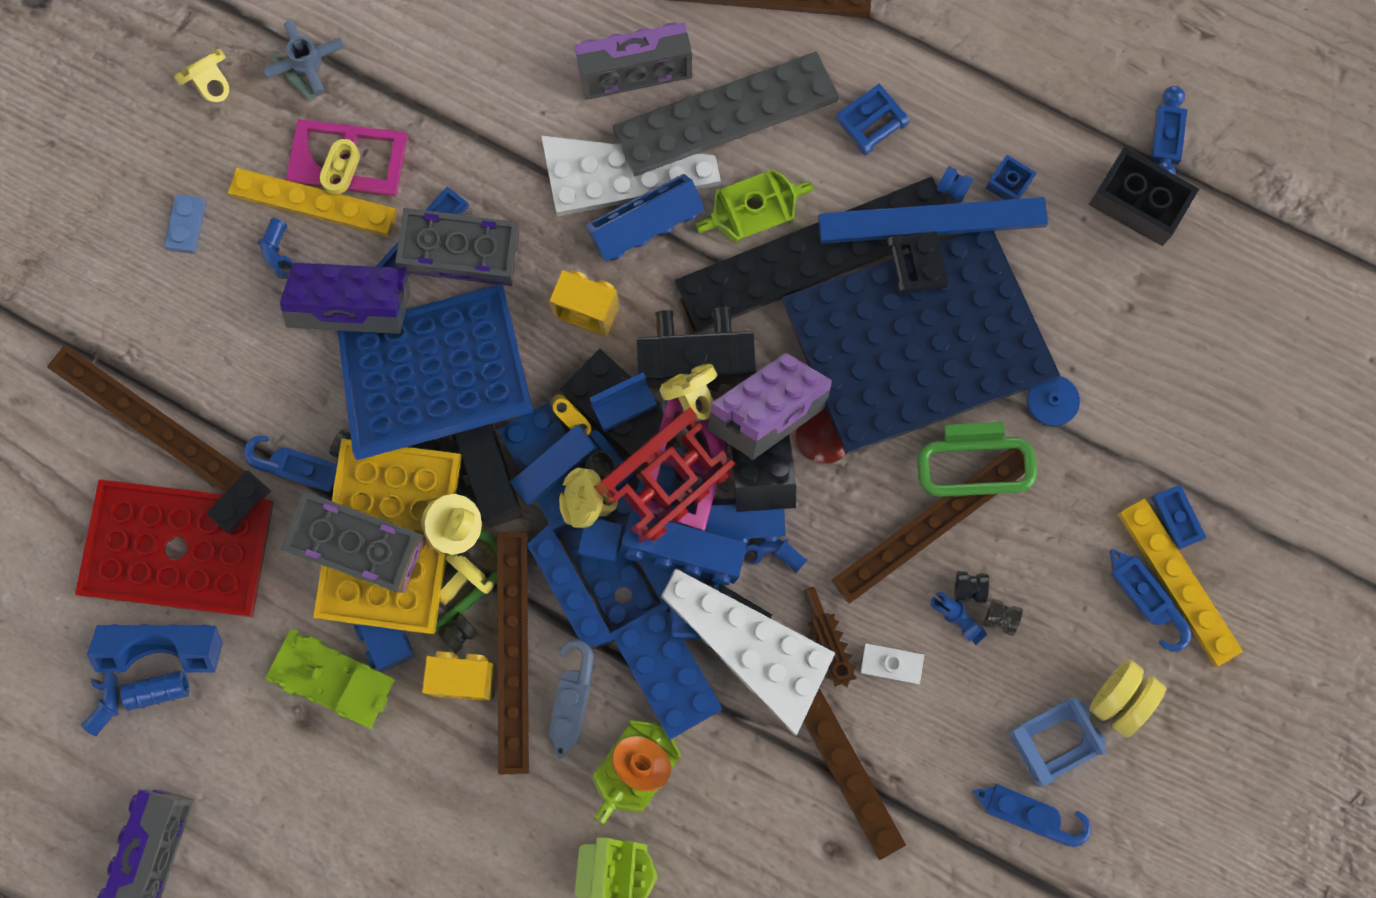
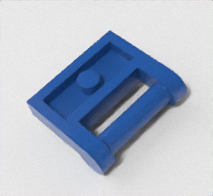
M880 83L836 114L835 118L856 143L859 151L865 156L873 151L875 145L898 128L903 129L910 124L908 116ZM890 113L893 119L866 138L862 132Z

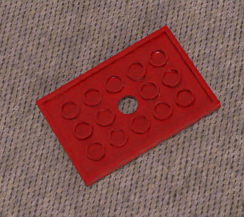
M99 479L75 595L253 618L274 502L264 499L229 534L206 514L224 494ZM176 537L183 538L187 544L185 555L180 559H170L166 554L167 543L173 541Z

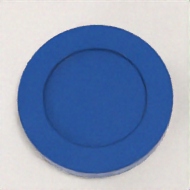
M1062 376L1056 380L1031 388L1028 391V410L1036 421L1045 426H1062L1072 420L1079 410V393L1074 384Z

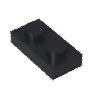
M247 470L206 514L227 533L231 534L265 499L271 490L253 473Z

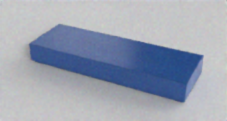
M576 425L511 480L510 483L525 503L531 506L596 451L597 447L581 426Z

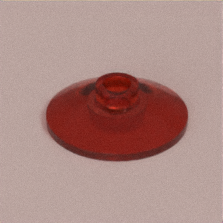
M826 408L797 428V445L802 454L809 460L820 464H830L846 456ZM828 429L831 432V436L828 438L822 437L820 431Z

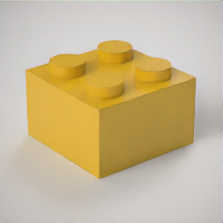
M562 270L549 300L555 319L606 338L619 310L617 290L614 289L612 284L602 280H598V282L587 279L585 274L572 270L571 273Z
M436 651L435 657L427 656L422 693L433 697L492 702L496 665L488 661L489 658H486L484 655L466 654V659H459V655H454V653Z

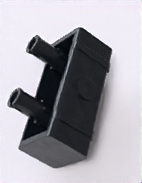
M717 307L713 309L715 333L674 335L673 311L655 312L657 336L636 337L638 374L644 373L649 388L660 389L663 383L680 373H684V375L687 373L689 375L694 367L712 364L716 370L717 377L706 385L729 383L730 385H736L737 383H742L756 373L754 332H732L731 308Z

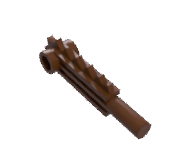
M810 587L804 590L814 617L807 624L811 628L809 634L817 636L816 643L835 652L828 668L830 672L826 678L833 680L834 687L842 684L848 688L849 681L857 679L853 673L857 666L848 663L852 655L844 652L848 643L839 641L844 632L835 630L839 621L834 620L835 614L824 612L815 587Z

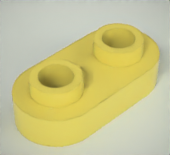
M340 139L331 146L320 174V182L330 194L336 195L345 192L355 173L360 159V152L356 144L351 140ZM350 154L348 159H342L343 155ZM341 179L338 184H332L333 180Z

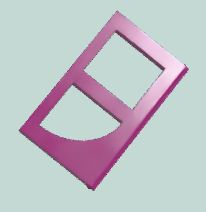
M297 120L286 175L287 181L323 187L320 182L322 168L315 163L310 154L308 144L309 132L344 136V139L351 140L355 144H357L358 138L393 142L387 179L353 176L347 190L397 196L408 138L406 132ZM350 154L343 155L342 159H348ZM341 179L333 180L332 184H338Z
M678 399L667 400L659 431L673 421L675 414L680 415L684 412ZM696 406L698 412L701 413L702 408ZM709 418L696 421L703 425V428L698 432L704 440L707 454L711 458L722 450L726 454L728 443L707 430ZM666 444L659 449L661 453L665 451ZM667 459L662 462L665 465L673 467ZM695 461L689 468L695 475L703 477V481L718 466L714 465L706 471L698 461ZM660 465L650 472L655 481L657 480ZM714 482L707 488L710 494L695 505L693 514L687 513L676 523L705 531L717 484ZM652 500L645 504L651 513L659 518L672 508L669 506L662 508L658 502Z

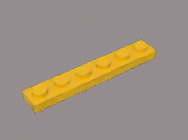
M236 168L228 190V194L233 198L390 238L398 213L396 208L342 194H330L326 190Z
M1144 498L1117 514L1180 614L1188 623L1214 667H1218L1244 652L1147 500Z

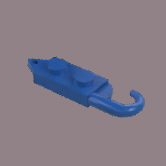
M263 435L253 437L245 445L244 457L251 467L327 493H333L337 470L336 463L286 447L278 449L269 461L258 458L254 455L255 445L259 442L269 441V437Z
M1115 549L1110 550L1113 570L1110 575L1146 621L1152 625H1162L1171 621L1179 631L1180 640L1176 644H1169L1164 640H1160L1159 644L1170 652H1179L1185 649L1191 640V629L1173 605V601L1137 556L1131 557Z
M998 784L991 788L972 791L986 809V814L1065 846H1081L1088 840L1091 834L1089 819L1079 811L1075 812V816L1081 820L1083 828L1080 834L1071 835L1060 830L1061 816L1055 807ZM979 792H983V797L979 796Z

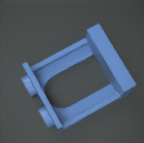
M1077 697L1068 699L1007 732L1037 787H1044L1053 782L1054 778L1097 755L1107 753L1104 747L1106 740L1098 728L1094 729L1089 720L1091 714L1088 707L1083 701L1079 702ZM1063 720H1072L1077 723L1082 731L1080 745L1045 764L1030 737Z

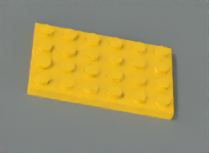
M341 439L332 501L424 535L421 528V520L428 504L440 496L456 494L462 455L404 447L356 460L351 440ZM424 540L405 593L395 592L321 565L313 618L435 634L446 554L437 552Z

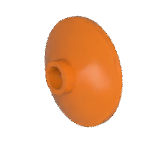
M628 737L619 742L613 751V768L617 776L629 787L649 792L658 790L667 783L671 775V763L666 752L654 741L644 737Z

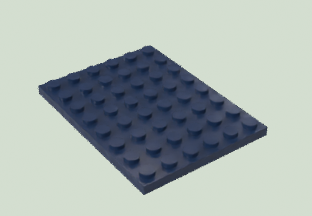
M994 231L966 233L939 243L949 283L947 288L899 295L896 288L898 280L893 259L782 297V304L808 366L832 380L829 397L826 400V409L845 455L1048 383L1060 377L1056 364ZM905 254L904 260L909 280L916 281L910 254Z

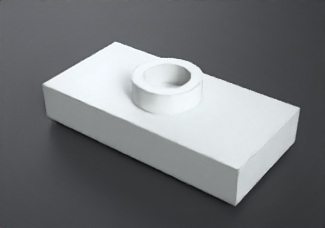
M864 644L860 674L920 685L925 655Z

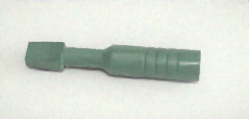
M273 54L269 56L275 63L281 61ZM291 70L284 72L288 80L308 101L316 97L312 88L296 72Z

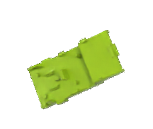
M290 629L265 677V681L276 683L284 687L283 691L295 696L299 694L307 698V701L311 703L316 702L337 713V716L343 719L348 718L366 728L372 729L379 712H383L389 700L387 696L396 679L371 668L365 663L350 658L334 648L331 649L323 645V641L313 636L308 638L298 633V631Z

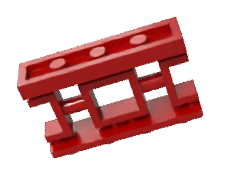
M691 407L678 415L594 486L601 496L604 494L607 496L610 504L615 503L623 496L641 517V520L631 529L639 535L638 540L641 543L648 539L654 542L667 531L664 526L669 521L673 520L676 523L689 512L686 507L692 501L698 504L710 494L707 488L714 482L719 485L731 475L729 469L735 465L732 459L728 461L723 450L711 458L693 437L703 428V425L696 422L695 418L698 416ZM685 427L688 429V432L679 438L689 450L685 455L680 457L672 446L663 453L660 452L659 449ZM666 459L685 480L670 495H667L650 475V472ZM696 460L706 471L714 465L718 466L713 473L693 490L690 488L698 480V477L689 468ZM641 464L645 466L636 475L646 487L638 495L628 484L618 491L615 489L617 484ZM653 497L662 508L672 502L676 504L649 528L646 526L655 517L645 505Z

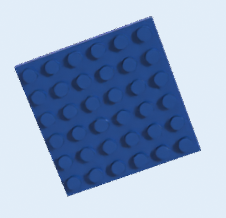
M503 284L406 309L400 334L337 330L352 450L356 460L534 412Z

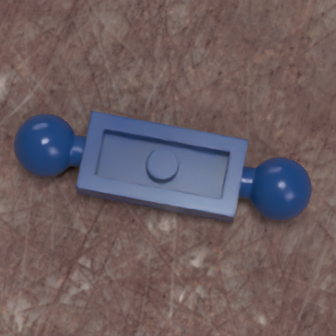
M1175 85L1166 88L1162 94V101L1166 106L1159 105L1157 108L1151 151V161L1160 162L1158 166L1176 175V170L1172 164L1179 165L1182 161L1188 110L1178 108L1185 100V92L1181 87Z

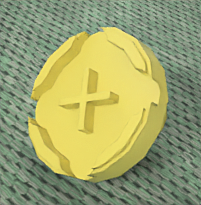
M219 48L182 69V72L174 75V79L179 86L191 80L201 96L211 103L221 102L229 94V84L216 65L226 58ZM210 81H217L221 85L222 92L219 96L215 97L208 93L207 85Z
M712 364L694 367L691 370V374L688 375L686 373L684 375V373H680L663 383L659 390L663 399L672 400L678 398L684 411L691 407L697 414L696 421L708 419L713 398L706 384L717 377L716 370ZM697 398L702 403L701 413L696 409Z
M576 468L564 479L563 485L566 487L564 493H560L559 497L560 512L564 521L572 525V527L587 528L593 525L599 516H607L617 508L618 500L610 504L605 494L601 496L594 486L601 479L594 470Z
M447 494L432 500L424 510L421 520V528L428 545L437 552L449 555L464 553L474 546L480 536L482 527L480 512L476 505L467 497L457 494Z
M446 554L445 559L458 572L441 590L440 602L446 605L468 581L485 594L491 591L494 587L493 582L488 580L485 583L484 581L487 579L485 574L466 557Z

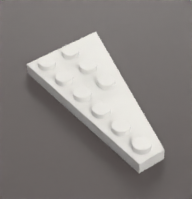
M541 136L557 217L626 204L683 173L693 180L697 190L721 185L715 155L695 154L634 177L619 144Z
M675 569L661 598L694 629L734 674L787 726L786 728L793 735H797L835 652Z

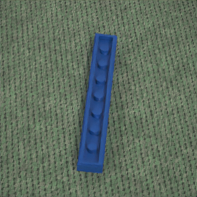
M1045 197L820 213L818 215L820 242L825 244L880 240L897 235L903 237L936 231L937 235L1043 228L1047 227L1048 218Z

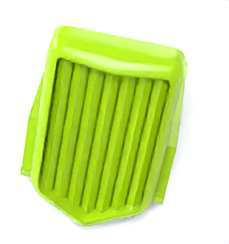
M597 837L596 845H581L578 853L575 883L576 897L648 898L658 879L652 858L647 852L648 845Z

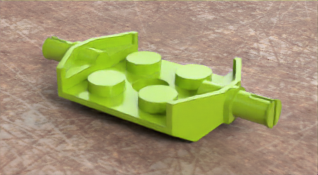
M772 169L716 190L713 213L710 214V218L696 222V228L699 234L713 228L718 229V231L737 245L740 239L790 221V224H793L796 199L801 195L813 192V185L808 180L795 186L794 183L791 184L781 173ZM751 198H758L762 201L763 205L759 209H751L747 205V201Z
M631 720L602 764L594 772L592 779L603 799V805L593 817V820L597 822L601 815L605 813L598 824L604 826L611 813L616 810L627 813H642L657 792V790L646 792L633 789L617 776L612 764V755L619 742L628 737H644L657 743L666 752L671 763V770L679 760L681 753L674 740L668 738L661 723Z

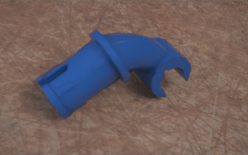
M271 218L263 238L258 240V244L260 245L263 258L274 269L275 275L280 279H287L288 272L280 270L279 267L284 265L291 267L292 261L286 256H279L277 252L280 250L278 245L288 226L282 220Z
M788 539L760 541L756 544L748 545L745 551V555L749 550L758 551V557L752 565L758 564L764 555L773 554V558L775 556L778 557L795 574L808 560L788 544Z
M943 592L936 593V596L942 599L941 601L934 596L932 597L931 607L943 614L945 620L949 623H955L963 629L961 632L969 642L972 640L976 646L988 635L985 629L967 614L962 602L952 600Z
M102 672L105 674L104 684L99 680L91 678L93 687L102 690L103 698L99 699V705L82 722L81 726L89 734L96 737L113 716L119 715L117 711L119 693L116 686L118 678L114 672Z

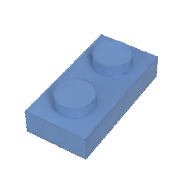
M175 195L164 245L168 251L196 253L206 207L204 198Z

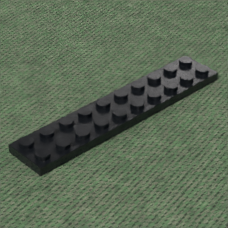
M931 176L847 211L943 205L945 202L941 193L936 191L937 185ZM819 222L678 278L675 280V285L681 299H683L696 333H699L714 326V308L730 307L731 319L780 300L786 295L807 289L891 255V250H887L886 239L821 244Z

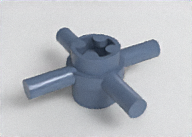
M289 20L284 23L290 38L286 47L287 59L263 68L267 78H271L292 69L297 74L307 77L315 96L322 95L325 90L317 75L321 65V57L345 48L341 38L316 47L310 39L300 36L295 22Z

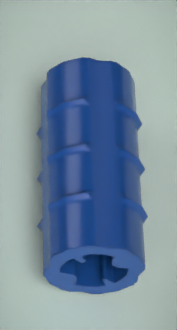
M177 671L124 684L120 690L121 701L124 708L131 711L188 697L190 688L187 675L183 671Z

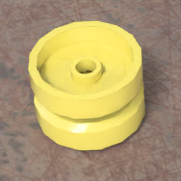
M1132 659L1126 660L1112 673L1100 688L1089 707V711L1101 721L1112 718V729L1123 738L1133 735L1148 720L1160 704L1167 689L1166 685L1154 676L1143 679L1144 669Z

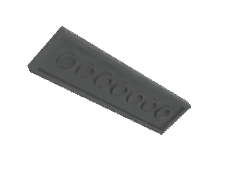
M816 51L613 125V131L635 177L838 102L839 95Z

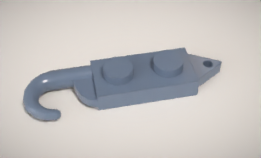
M581 640L566 642L560 652V656L564 657L569 649L577 648L582 653L580 670L567 671L562 674L558 681L548 737L552 738L558 759L563 758L573 745L580 743L591 687L590 679L594 655L591 647Z

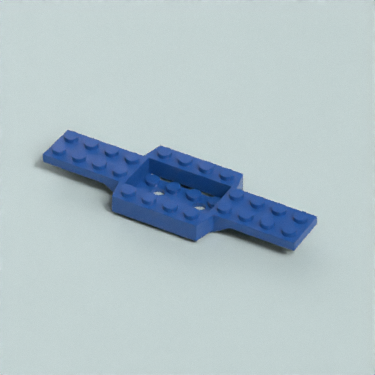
M549 402L534 409V412L525 414L498 429L521 472L567 434ZM581 462L576 468H579L583 464V462ZM567 474L537 500L549 525L527 545L579 640L586 642L591 649L616 642L668 738L671 740L723 710L683 639L670 638L671 625L668 613L670 606L661 598V595L675 569L678 570V568L662 569L656 567L653 561L645 559L638 561L661 603H657L633 560L627 559L624 553L618 551L616 564L579 556L578 550L583 528H576L567 524L560 512L559 497L560 493L565 491L566 486L563 485V482L568 476ZM623 496L618 500L617 508L611 512L616 523L623 525L622 534H624L626 522L632 508ZM599 516L597 518L599 520L611 522L608 516ZM558 538H562L579 566L612 626L611 633ZM626 587L631 590L632 599L629 603L620 604L616 601L615 593L619 588Z

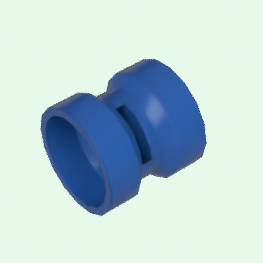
M949 166L940 180L936 191L942 195L949 194L954 201L961 203L974 178L968 175H959L955 168Z

